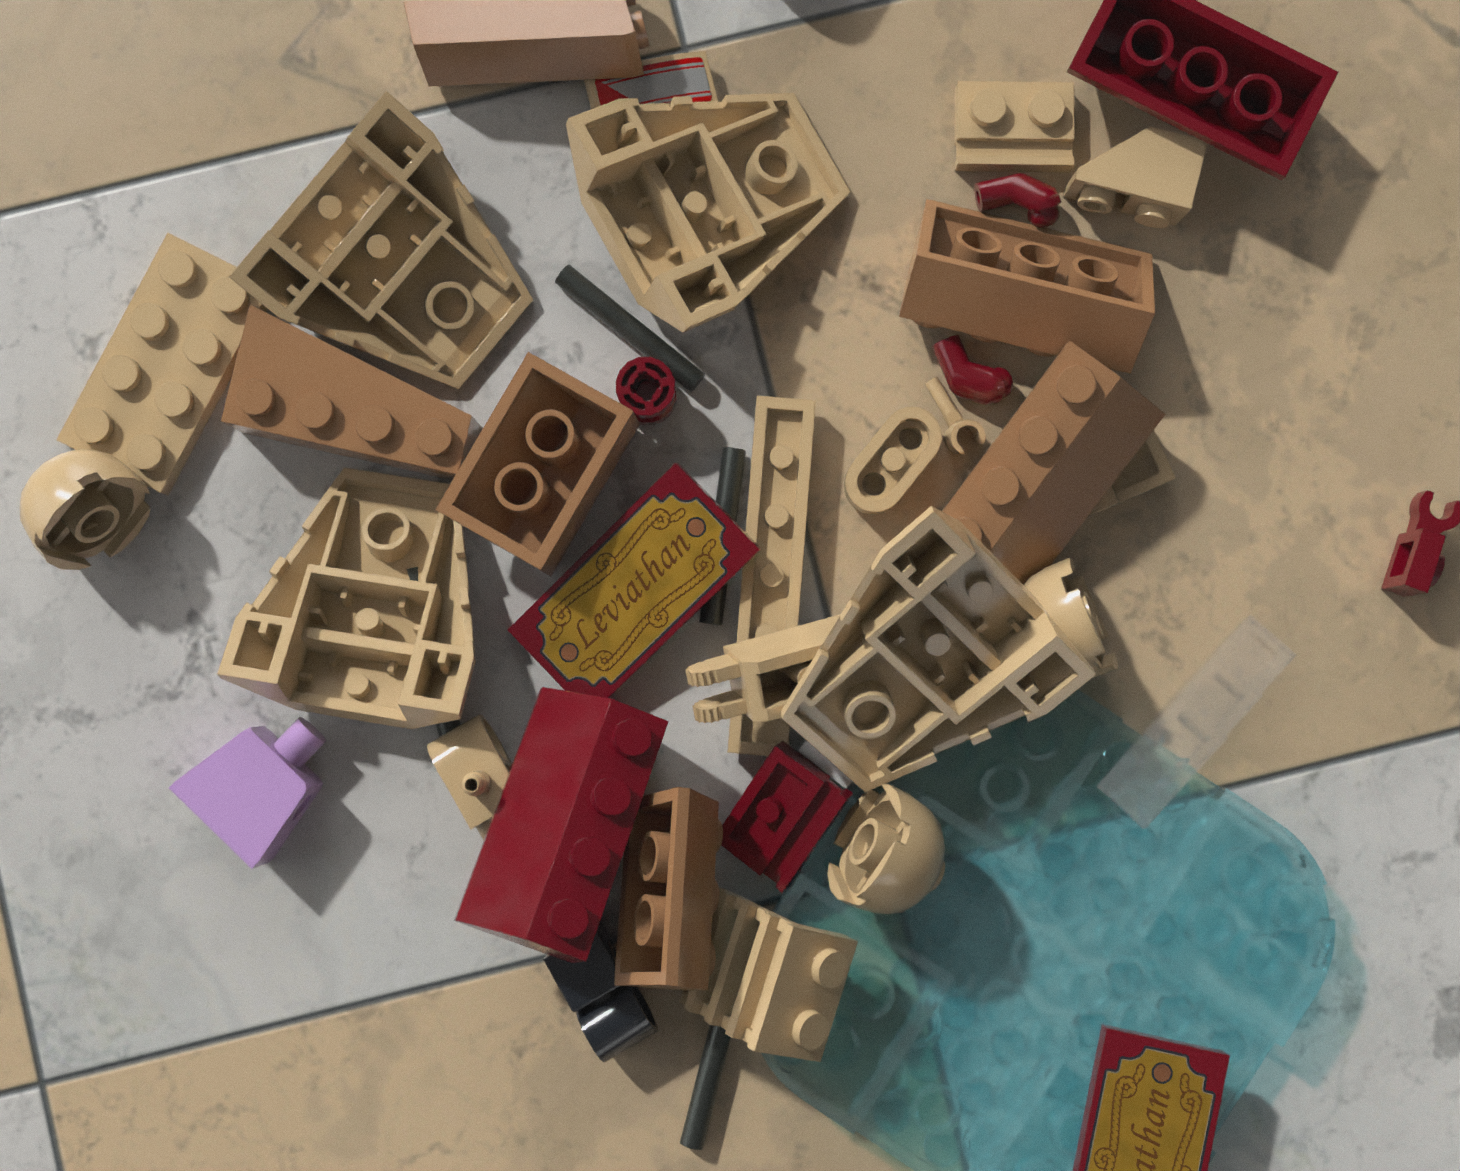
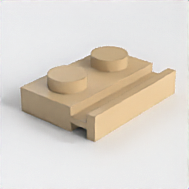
M957 82L955 87V171L1071 172L1075 165V157H1073V141L1075 139L1074 82Z

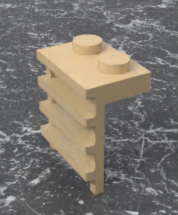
M719 887V903L712 916L711 942L715 948L716 961L713 973L709 977L708 990H683L680 1003L684 1004L685 1010L704 1016V1021L708 1024L725 1029V1034L731 1038L745 1041L748 1043L747 1047L754 1052L821 1062L858 941L841 933L797 924L727 889Z

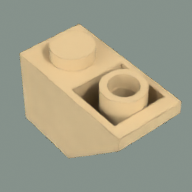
M1150 126L1080 166L1066 185L1063 197L1078 201L1077 205L1089 212L1106 214L1115 210L1134 215V220L1137 223L1147 227L1166 228L1169 225L1176 226L1192 208L1207 143L1198 138Z

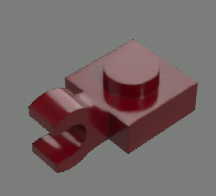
M1426 490L1417 493L1413 497L1409 506V524L1406 532L1398 535L1381 587L1382 590L1406 597L1428 593L1429 588L1438 582L1445 566V556L1441 554L1446 536L1441 533L1453 529L1460 523V501L1456 500L1446 503L1443 516L1437 519L1430 511L1434 492Z

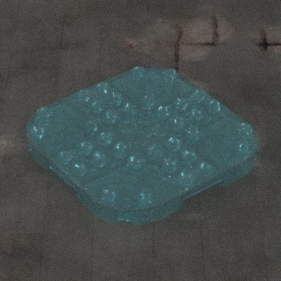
M1076 690L1044 716L1028 722L1026 716H1023L991 730L992 738L974 746L971 740L965 741L935 754L937 762L886 783L910 794L932 811L941 825L945 844V872L940 884L936 889L929 892L923 900L902 913L877 914L860 910L838 900L830 891L827 874L829 862L839 866L843 851L842 847L833 844L837 831L848 811L861 795L865 793L856 784L851 790L853 795L772 909V912L797 924L841 933L858 941L821 1062L766 1053L761 1054L777 1078L794 1094L852 1134H855L857 1131L914 1171H1072L1101 1025L1105 1024L1218 1049L1230 1055L1214 1135L1215 1138L1274 1043L1284 1047L1325 980L1335 943V919L1329 917L1327 898L1323 885H1326L1327 882L1308 849L1292 832L1229 789L1214 784L1124 724L1122 718L1080 690ZM882 785L872 789L880 794L885 791ZM1213 1149L1211 1151L1209 1164L1216 1154V1152Z

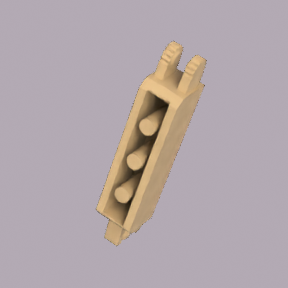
M840 615L723 646L724 655L688 666L685 669L688 685L697 687L709 686L729 680L731 691L694 703L695 705H692L695 721L699 723L719 722V720H726L746 714L752 721H772L781 718L780 711Z

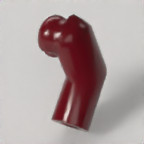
M958 334L932 345L949 389L955 396L983 405H992L999 403L1012 392L1013 379L1009 371L1002 367L992 368L970 362Z

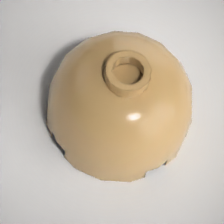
M77 449L51 458L31 475L21 492L19 506L20 521L33 546L47 563L61 570H81L92 566L86 558L95 556L102 551L110 558L122 551L139 534L149 518L151 507L144 501L145 493H150L147 486L136 473L112 455L97 450Z
M1068 558L1034 574L1024 586L1038 599L1046 612L1090 664L1096 673L1093 678L1118 669L1115 652L1103 656L1106 652L1101 640L1109 637L1083 576L1073 580L1070 579L1069 575L1073 573L1076 563L1073 559Z
M882 784L884 792L881 794L874 790L865 792L848 811L833 843L843 848L840 863L837 866L829 862L828 881L830 891L838 900L857 909L877 914L902 913L923 900L929 892L936 889L940 884L945 872L944 837L939 821L923 803L890 784Z

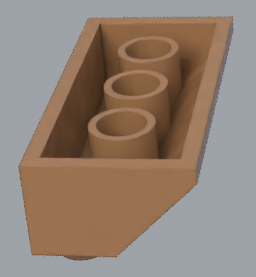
M926 199L904 286L899 317L913 320L916 324L925 328L935 329L943 327L967 333L982 342L993 343L999 341L1024 347L1030 352L1044 357L1058 356L1063 347L1071 341L1110 370L1113 369L1131 374L1155 315L1153 254L1044 227H1035L1032 224Z
M1069 341L942 512L959 520L1024 585L1031 576L1053 563L1166 414L1123 378Z

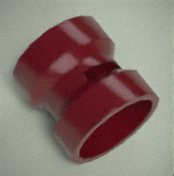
M637 357L628 361L620 369L616 378V395L620 404L634 411L640 425H656L665 421L673 413L677 403L675 379L671 370L662 361L653 357Z

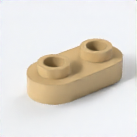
M905 407L894 412L886 420L851 464L845 475L844 492L847 500L855 509L865 514L875 515L884 513L894 507L940 448L942 432L937 419L925 409ZM905 430L914 431L920 439L919 447L913 450L904 448L899 441L900 433ZM870 475L879 477L884 485L883 492L876 496L867 494L862 486L863 479Z

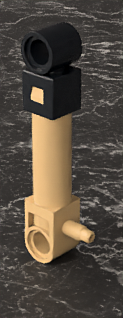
M479 714L428 743L427 749L437 772L449 790L470 830L476 827L484 841L512 762L489 722L482 714ZM600 921L585 962L570 963L548 954L545 955L543 961L571 1011L576 1012L579 1024L590 1046L604 1063L658 1032V1026L650 1007L638 987L614 986L617 949Z

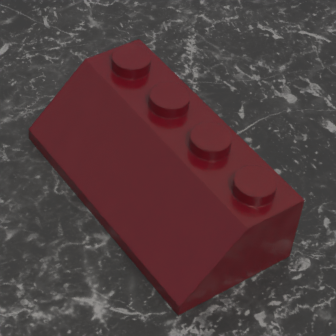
M1103 0L1067 70V73L1281 181L1286 177L1339 73L1196 0Z
M542 687L537 696L454 921L570 963L585 962L588 958L669 721L614 699Z

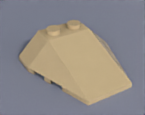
M387 91L347 136L345 142L274 226L264 234L229 276V278L278 318L457 389L464 384L533 301L532 296L495 234L491 233L473 203L474 199L465 184H462L445 156L444 149L435 134Z
M794 93L725 95L722 101L692 102L691 96L673 97L670 103L639 104L638 98H624L572 116L566 122L581 204L638 305L683 333L733 311L851 192Z
M344 467L303 523L304 533L286 558L280 556L270 569L269 573L272 577L252 604L246 602L236 616L217 675L225 681L299 711L406 729H416L461 719L476 660L464 528L459 523L435 510L450 484ZM418 567V581L410 580L406 569Z
M930 506L880 550L780 713L781 718L858 787L867 792L937 762L935 754L968 740H971L973 746L992 738L990 731L1023 716H1026L1028 722L1048 714L1093 678L1096 673L1046 612L1038 599L959 520Z

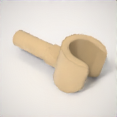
M938 377L929 380L925 385L943 414V419L948 426L944 436L947 448L955 454L965 455L963 448L957 441V433L963 426L972 432L973 438L978 445H983L986 434L981 424L975 420L963 419Z

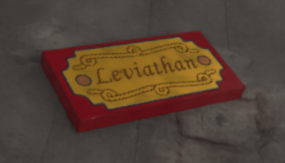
M675 463L508 631L565 691L610 698L762 549L679 463Z
M1102 1024L1072 1171H1208L1230 1055L1218 1049Z

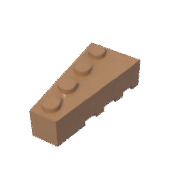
M252 305L249 306L221 422L244 434L453 480L483 428L472 415Z

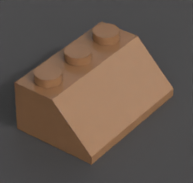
M528 352L435 510L552 577L638 429L639 421L633 410Z
M676 787L644 795L624 850L614 986L668 990H708L709 977L713 973L716 961L715 948L711 942L712 915L715 913L719 903V886L715 880L716 853L722 844L723 827L718 819L719 802L691 788Z

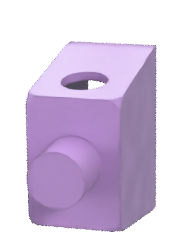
M299 717L279 738L265 726L249 727L176 780L169 789L253 869L269 863L276 856L322 788L323 782L305 763L326 742V739L317 728L302 717Z

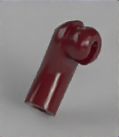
M1016 173L974 184L975 200L980 212L1016 204L1028 209V220L1035 227L1051 226L1060 217L1058 205L1062 201L1056 188L1027 174Z

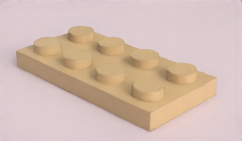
M167 232L56 440L75 450L89 449L108 453L134 471L146 486L169 496L232 377L249 306L252 305L264 312L267 311L264 305L229 278L237 267Z

